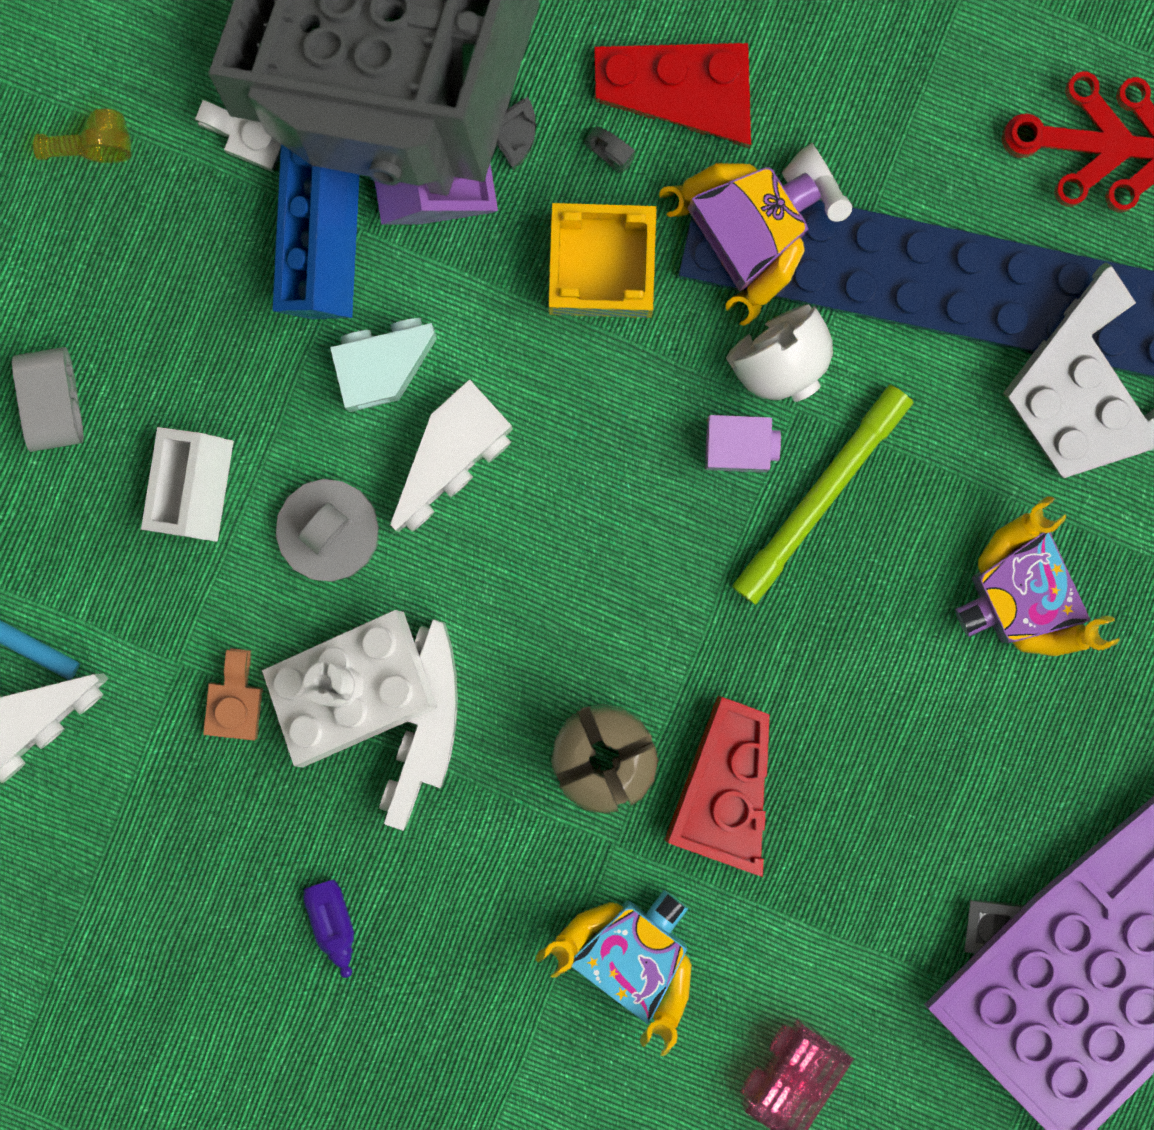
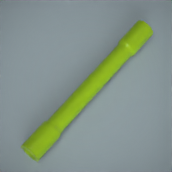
M891 384L888 385L863 417L860 427L764 549L755 555L731 586L754 605L759 602L781 574L787 560L877 445L888 437L914 402L897 387Z

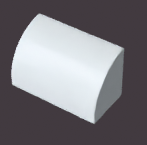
M157 427L141 530L218 542L234 441L198 432Z

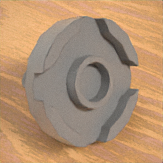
M321 479L303 484L287 497L278 514L276 538L282 556L295 571L312 580L333 582L352 577L369 563L378 547L379 524L374 506L361 491L343 481Z

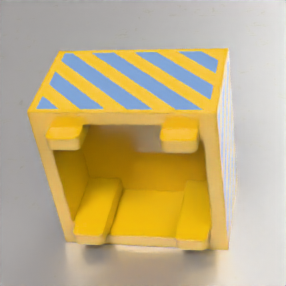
M552 203L549 315L652 317L656 206Z

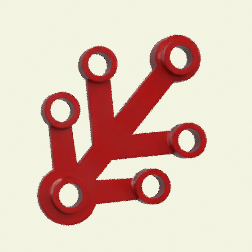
M1087 71L1078 72L1067 82L1065 88L1066 96L1071 103L1081 106L1101 132L1044 126L1038 117L1025 113L1013 117L1004 127L1002 144L1010 155L1017 158L1030 157L1040 147L1100 154L1076 174H1067L1057 182L1054 189L1055 198L1061 205L1066 207H1074L1081 203L1092 186L1129 157L1151 160L1129 180H1118L1106 191L1105 201L1107 206L1114 212H1127L1138 203L1140 195L1154 184V104L1150 100V86L1144 79L1132 77L1124 81L1117 90L1116 99L1119 106L1126 111H1133L1152 138L1133 136L1100 96V85L1097 77ZM1082 80L1089 84L1091 89L1089 96L1081 97L1075 92L1074 83L1076 81ZM1126 87H1137L1141 92V101L1137 103L1129 101L1125 95ZM1022 125L1031 127L1034 131V140L1031 142L1022 141L1017 135L1018 127ZM1064 183H1076L1080 189L1079 197L1076 199L1066 197L1063 192ZM1122 187L1129 191L1131 196L1129 204L1122 205L1115 200L1114 192L1116 188Z

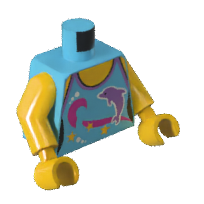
M663 890L647 913L629 900L623 905L608 902L579 913L557 936L556 942H552L537 953V962H540L549 954H553L558 959V969L551 974L552 978H556L572 967L646 1024L653 1018L654 1022L648 1026L640 1037V1043L643 1047L649 1042L652 1034H658L664 1040L665 1046L660 1056H665L675 1045L678 1037L675 1028L679 1024L689 999L692 963L685 954L687 951L686 944L671 932L688 910L673 895Z

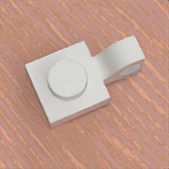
M203 100L195 118L196 121H199L198 125L229 137L224 148L226 153L274 172L281 154V143L265 132L261 122L230 117L227 110Z

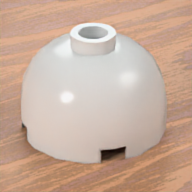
M810 305L791 309L765 323L769 329L760 334L754 341H752L749 334L730 350L726 359L739 380L753 394L770 400H781L791 396L794 402H798L811 396L821 387L818 379L827 371L833 356V343L827 325L815 306L811 309Z

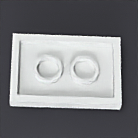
M398 610L387 613L262 670L293 765L296 767H305L437 708L405 614Z

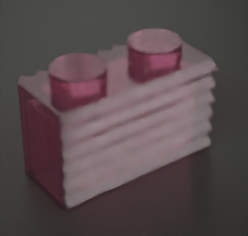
M798 1018L792 1027L785 1023L779 1029L769 1046V1050L774 1053L771 1060L767 1063L764 1070L756 1067L750 1073L740 1091L745 1096L742 1102L744 1111L771 1130H808L854 1061L850 1051Z

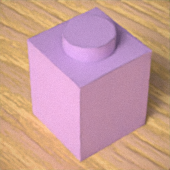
M709 415L707 418L705 470L766 473L770 470V461H779L781 431L772 430V418Z

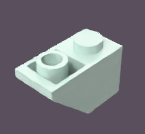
M412 318L391 324L392 333L372 337L370 330H363L341 336L342 345L330 347L345 409L353 412L400 400L437 339L432 323L422 325L421 318Z

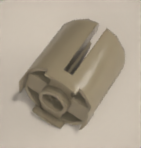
M598 704L583 707L566 719L556 735L551 762L553 772L560 781L559 787L567 799L584 810L607 814L619 811L618 804L629 800L630 805H633L644 797L654 781L658 758L652 737L640 718L623 707ZM603 740L607 749L609 746L615 750L618 749L619 756L612 758L613 767L608 770H600V765L595 768L589 761V758L595 755L593 744L597 741Z

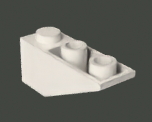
M468 380L429 418L390 524L398 532L406 526L411 532L415 531L435 512L430 506L434 500L444 491L450 498L454 496L473 478L468 470L476 462L484 457L490 463L511 444V441L506 437L513 430L511 424L471 380Z
M104 673L0 697L1 783L11 778L26 764L21 756L33 745L36 744L42 749L63 732L64 727L59 722L74 709L80 715L103 696V693L98 688L108 680Z

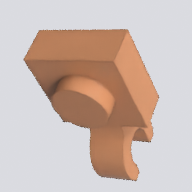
M235 648L226 650L224 683H209L203 735L254 741L257 739L263 688L248 686L251 650Z

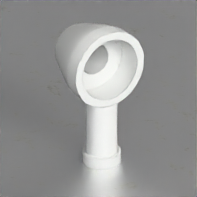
M811 143L797 153L782 174L788 183L806 172L813 179L820 192L828 218L835 222L842 221L851 214L852 205L849 199L843 196L818 150Z

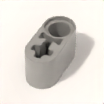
M61 347L14 355L12 358L13 378L23 436L28 450L33 452L83 443L82 418L73 365L68 349Z

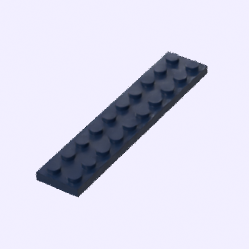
M819 200L800 212L808 226L807 232L801 238L804 243V253L791 281L773 297L774 299L1034 353L1042 341H1047L1065 318L1064 312L1075 298L1079 299L1094 280L1092 275L1098 267L1106 262L1112 265L1136 304L1093 333L1092 338L1113 370L1154 379V271L852 208L851 214L846 219L835 222L828 218L825 212V205ZM691 215L678 278L739 291Z

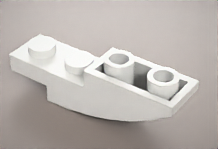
M436 619L432 620L430 629L423 626L420 627L414 643L437 708L408 721L418 725L416 732L413 733L406 730L396 760L405 763L398 782L389 779L379 809L387 811L384 824L402 831L407 827L422 782L438 788L442 787L451 759L456 732L458 694L453 648L446 624Z

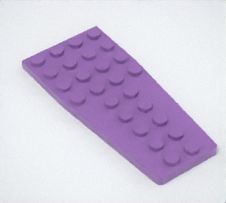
M1154 796L1039 891L1023 906L1021 911L1010 919L924 1004L1045 1130H1097L1154 1074Z

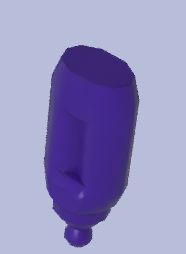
M333 879L303 889V902L317 946L322 952L327 954L329 960L340 968L341 977H350L353 971L348 965L350 964L353 952L354 929L340 886Z

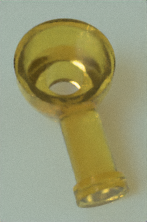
M96 109L90 113L81 135L46 136L45 134H36L33 139V150L37 160H47L48 157L82 156L95 162L119 163L131 157V138L122 113L112 109Z

